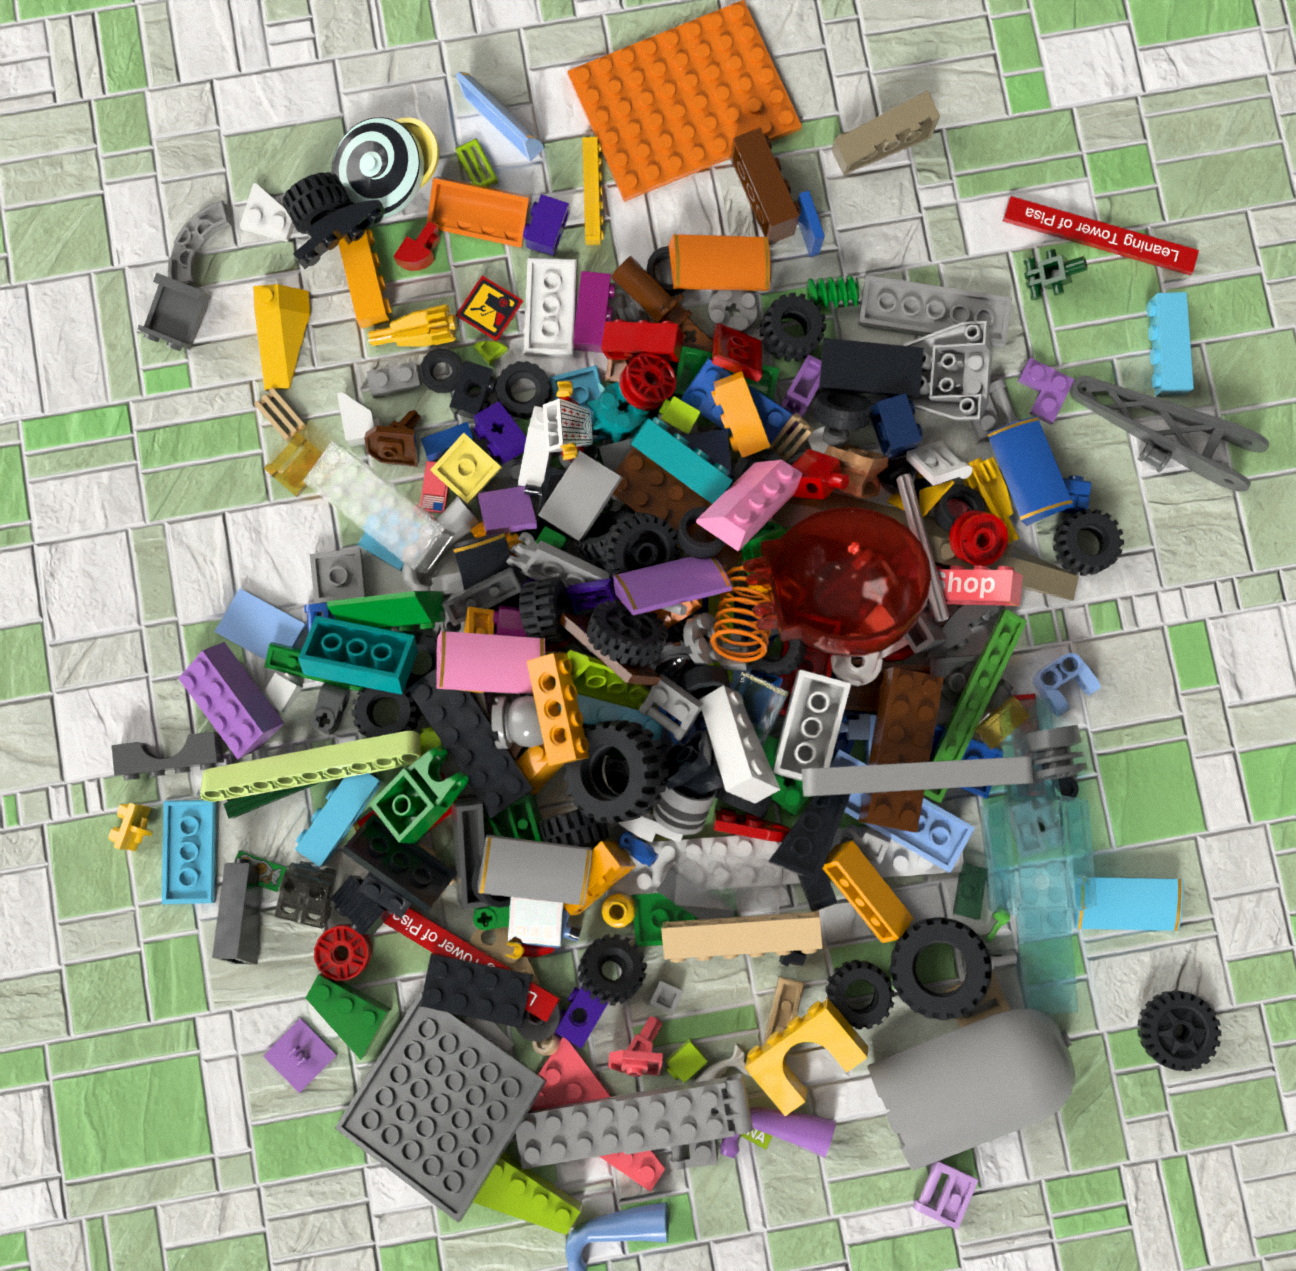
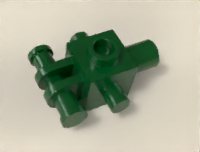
M1055 249L1046 251L1047 259L1037 262V269L1035 264L1036 258L1024 260L1023 263L1027 271L1024 273L1025 279H1029L1026 286L1031 291V300L1043 298L1040 286L1048 290L1053 289L1055 296L1064 294L1063 286L1072 283L1071 275L1088 270L1085 256L1068 260L1063 255L1057 256Z

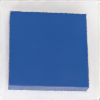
M805 191L799 194L797 202L801 211L798 224L809 257L819 255L825 236L809 191Z

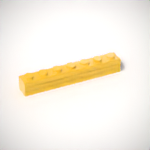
M582 137L586 245H601V240L604 239V232L600 230V225H603V215H600V210H603V201H600L599 196H602V186H599V181H602V172H599L601 157H598V152H601V143H598L597 137Z

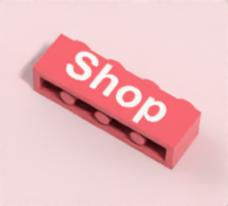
M936 566L946 604L1020 606L1023 575L1014 571L1013 567L999 566L998 570H990L986 566H974V570H966L963 566H950V570ZM921 573L919 579L916 580L915 587L924 602L930 604Z

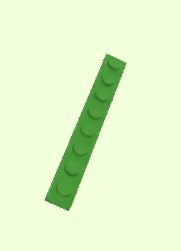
M1007 609L1001 610L929 762L962 760L1027 623L1025 619ZM948 788L925 789L924 795L941 803Z

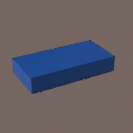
M468 422L421 438L428 461L441 458L463 433L474 441Z

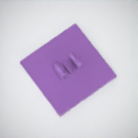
M300 1018L263 1057L300 1093L337 1054Z

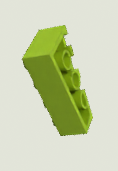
M505 1152L501 1155L473 1203L565 1235L571 1229L582 1208L581 1202L531 1169H522L521 1163Z

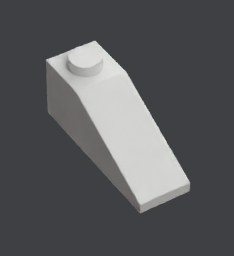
M534 406L518 480L519 486H525L527 483L541 487L546 477L547 468L550 466L553 452H546L543 407Z

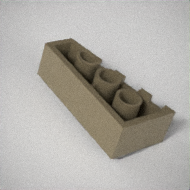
M928 90L856 129L838 135L834 140L832 152L843 175L931 139L940 115Z

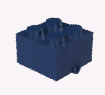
M906 393L878 401L875 405L871 406L870 418L882 455L891 460L904 456L907 451L917 448L922 441L923 432L920 424L915 422L913 416L915 414V407L912 400H908Z

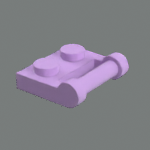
M940 1160L930 1165L932 1166L931 1172L919 1200H915L913 1208L958 1230L978 1179ZM943 1172L948 1175L938 1202L935 1208L929 1206V1202Z

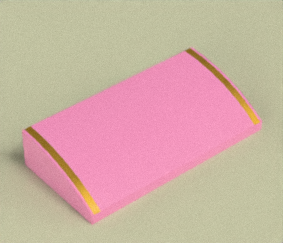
M441 631L437 638V689L533 694L527 661L545 656V638Z

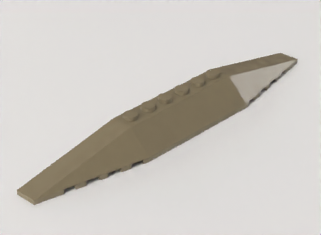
M832 492L825 499L791 497L772 517L775 523L785 529L789 526H794L800 535L852 547L859 545L861 549L865 550L871 547L874 552L882 554H903L906 546L914 545L905 511ZM925 515L923 521L935 566L950 570V566H963L966 570H974V565L966 563L954 555L950 548V533L939 525L936 517ZM980 534L977 537V542L980 540ZM1007 544V548L1000 559L994 564L986 566L990 570H998L999 566L1013 567L1014 571L1023 575L1022 589L1071 601L1074 600L1078 575Z

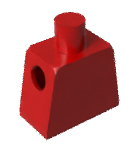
M808 449L792 465V467L803 473L797 490L792 497L825 499L835 488L845 490L848 487L849 476L842 474L838 458Z

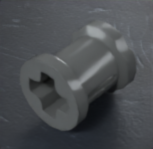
M1150 441L1142 450L1138 460L1140 462L1144 460L1154 466L1156 471L1160 473L1168 464L1172 453H1165L1155 447L1154 442Z

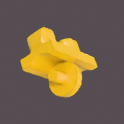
M135 803L120 804L117 814L118 817L123 818L121 828L113 827L108 837L109 840L115 843L114 848L136 852L138 845L142 843L144 835L152 836L154 831L147 828L151 807Z

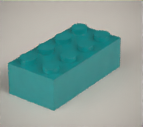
M654 417L653 420L647 418L629 443L713 504L732 483L733 480L728 477L731 472L718 463H715L714 466L707 461L710 458L698 448L692 451L687 447L689 441L675 432L672 436L666 432L668 426Z
M315 616L298 659L304 675L402 695L418 650L415 635Z

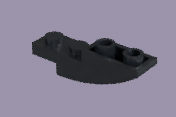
M379 200L364 201L343 207L326 215L305 230L310 239L293 253L294 257L306 269L318 263L326 251L334 249L339 244L340 239L343 238L348 245L353 241H358L370 226L378 224L383 219L386 212L382 203Z

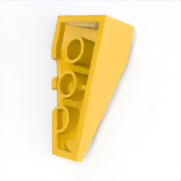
M280 284L253 286L254 311L265 391H269L272 388L274 390L290 389L298 363L299 350L304 342L305 329L311 317L309 291Z

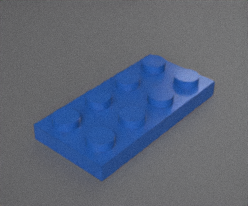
M708 357L680 400L699 410L701 415L722 429H725L720 416L724 414L721 404L716 406L711 391L715 390L713 382L734 373L712 364V359ZM747 383L771 445L792 413ZM727 428V432L732 434L731 429Z

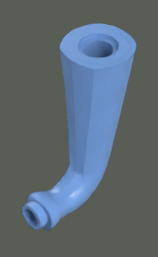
M663 1202L622 1210L589 1219L577 1225L570 1232L565 1245L568 1263L567 1271H587L588 1266L583 1260L582 1251L584 1246L590 1242L647 1241L668 1243V1203Z

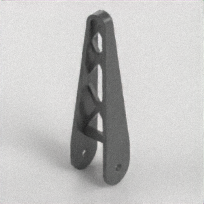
M1089 376L1078 377L1070 388V395L1076 402L1146 444L1150 441L1154 442L1155 447L1165 453H1172L1171 459L1201 477L1230 490L1247 491L1251 482L1244 475L1211 460L1220 440L1223 439L1252 452H1265L1269 447V441L1264 436L1237 423ZM1092 393H1107L1115 404L1102 405L1097 402ZM1142 407L1160 414L1170 429L1154 431L1134 421L1127 408ZM1173 420L1190 427L1178 428ZM1203 431L1210 434L1202 454L1191 449L1182 435L1183 433ZM1175 435L1180 444L1165 436Z

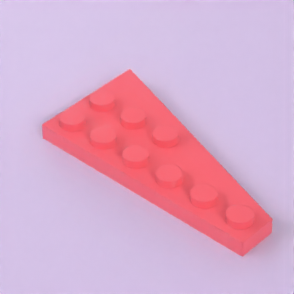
M562 1037L557 1051L550 1055L538 1073L547 1079V1082L530 1109L538 1110L612 1096L570 1041ZM653 1150L627 1155L624 1152L599 1156L650 1192L665 1170V1166Z

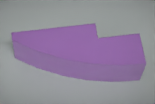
M809 354L781 403L783 407L791 411V417L798 413L803 418L819 388L821 361ZM796 421L786 434L790 435L799 423Z

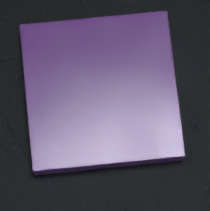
M525 486L478 493L486 535L501 531L511 533L537 528L530 495L524 494Z

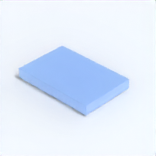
M240 588L214 632L266 660L271 642L295 647L307 625Z

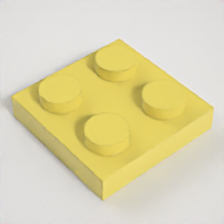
M463 433L430 470L469 505L502 467L470 437Z

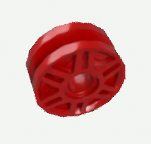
M641 353L634 357L620 374L619 386L622 395L628 403L637 409L651 411L661 407L664 401L672 396L676 389V376L670 364L659 355Z
M972 510L963 513L955 520L950 530L949 542L952 552L960 560L974 566H988L994 564L1002 557L1007 548L1009 537L1007 527L1002 519L991 513ZM980 534V540L977 542V537Z
M339 924L326 930L318 938L314 948V961L318 970L325 977L335 981H347L356 977L368 966L372 957V943L368 934L361 935L351 927V924ZM339 946H345L348 949V958H341L339 956Z

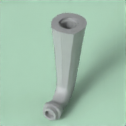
M459 496L439 516L406 558L402 569V579L409 592L430 591V587L425 586L422 582L421 575L423 570L453 546L454 543L470 533L472 527L481 522L470 506Z

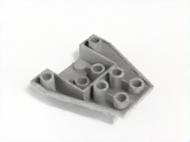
M987 321L961 322L901 345L924 348L920 397L918 399L908 398V400H912L916 409L955 421L982 419L989 403L992 349ZM884 395V398H885V399H888V398H891V397H895V396H886V395Z

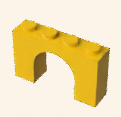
M828 998L822 1003L820 1001L815 1002L810 1006L807 1014L801 1018L799 1016L793 1018L785 1030L781 1033L779 1031L774 1032L767 1039L766 1044L761 1047L755 1046L747 1054L745 1069L785 1116L805 1103L807 1096L806 1087L786 1063L785 1054L792 1046L801 1042L820 1044L832 1054L846 1072L868 1058L869 1046Z

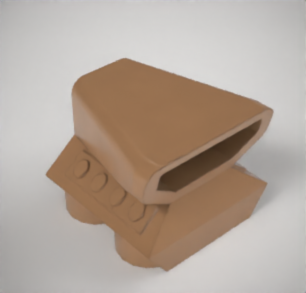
M850 444L840 447L828 445L824 454L838 458L842 474L849 476L848 487L845 490H839L862 499L880 494V482L876 475L888 467V457Z

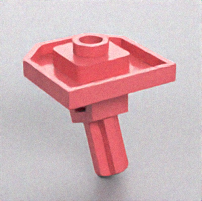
M650 1016L640 1034L635 1035L627 1050L609 1053L608 1068L633 1077L642 1075L660 1076L663 1053H653L652 1045L662 1027V1022L658 1018Z

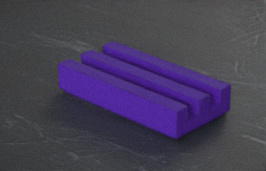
M612 578L569 585L566 589V593L576 611L593 609L599 603H605L608 600L612 603L614 600L621 602L615 594V587H612ZM609 595V597H603V598H597V599H596V597H599V596Z

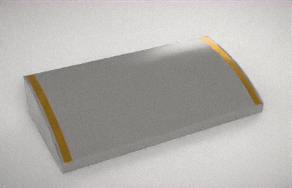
M486 835L478 879V893L584 905L592 848Z

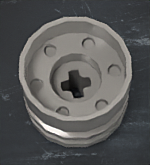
M666 787L665 792L659 793L661 800L658 805L653 806V815L659 824L674 833L683 835L696 834L702 830L706 822L709 810L716 797L717 789L689 798L678 788L669 790Z

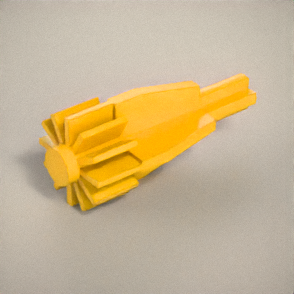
M444 304L409 313L390 322V328L368 332L369 343L372 346L396 342L397 346L439 345L456 340L457 320L455 315L450 313V307Z
M979 457L969 462L968 464L972 467V473L968 478L962 479L964 485L970 486L982 496L986 505V513L994 514L1002 519L1008 531L1009 538L1007 544L1019 539L1020 537L1009 517L1014 514L1009 489L994 457L982 461V458Z

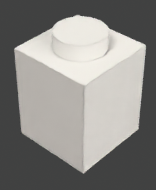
M275 673L264 690L263 695L273 708L280 712L288 713L303 687L296 684L298 679L287 673H284L283 676Z

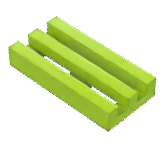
M477 138L455 148L456 154L472 184L490 187L491 184L496 185L499 183ZM473 146L476 148L490 176L488 179L483 174L471 150ZM465 150L482 181L480 183L477 182L462 153Z

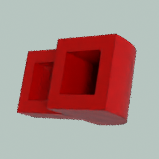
M428 221L415 241L406 236L394 254L397 265L409 271H420L429 267L435 261L431 249L434 250L440 241V233L437 226Z

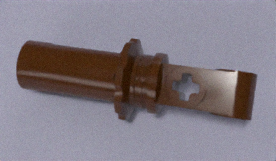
M629 256L615 270L611 278L652 317L651 321L653 323L672 321L678 324L683 332L682 344L685 347L712 353L713 339L708 337L690 319L692 312L686 310L681 305L684 295L681 293L676 298L671 296L632 256ZM687 330L690 332L695 330L697 332L695 334L697 339L695 342L686 341L688 337L686 334Z

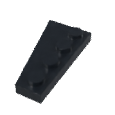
M851 794L814 796L768 862L818 882Z

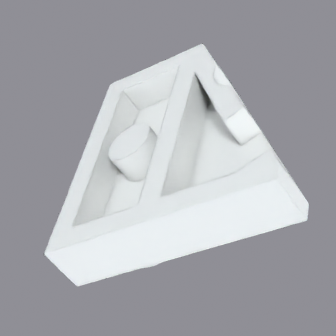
M253 183L240 228L244 231L289 242L294 225L286 209L258 184Z

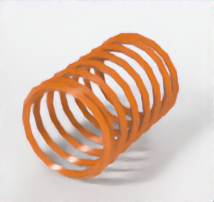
M739 566L726 572L730 582L738 580L750 581L766 588L769 594L764 595L755 589L741 586L732 587V592L740 597L731 595L729 593L731 591L721 593V602H719L717 607L719 612H717L715 617L716 623L713 626L714 633L710 638L713 649L723 657L734 661L750 662L762 658L767 652L768 638L771 633L770 627L773 623L772 617L775 612L774 606L777 602L776 596L780 587L778 580L768 571L754 566ZM735 571H753L767 577L772 582L774 589L772 590L770 586L761 580L752 577H729ZM740 591H746V592H750V593H753V594H756V595H749V594L742 593V592H740ZM736 601L742 604L755 605L761 610L750 611L744 608H736L727 602ZM763 603H768L769 606H768L767 608H765V607H764L763 605H761V604H763ZM726 612L751 615L758 620L746 621L732 618ZM765 613L767 616L763 618L758 614ZM733 622L747 625L757 631L732 629L723 623ZM763 623L765 627L761 629L757 625ZM732 633L749 636L756 641L740 642L726 638L721 634ZM757 634H761L762 638L760 639ZM719 637L722 641L737 646L761 644V648L752 652H735L718 645L716 639Z

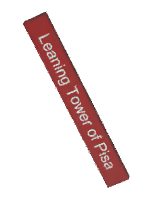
M1010 196L1003 217V222L1189 276L1194 271L1199 250L1014 196Z
M411 907L408 908L402 919L392 913L384 922V924L432 953L514 970ZM532 981L527 1011L547 1022L560 997Z

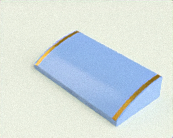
M458 72L456 74L463 97L531 162L544 149L543 144L471 74L466 72Z

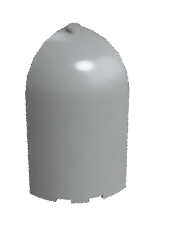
M1013 1009L998 1013L867 1065L878 1097L882 1099L886 1110H890L885 1115L894 1134L897 1133L901 1150L913 1171L1043 1121L1059 1111L1070 1097L1076 1076L1072 1056L1068 1050L1072 1043L1066 1030L1060 1032L1057 1023L1048 1013L1035 1009Z

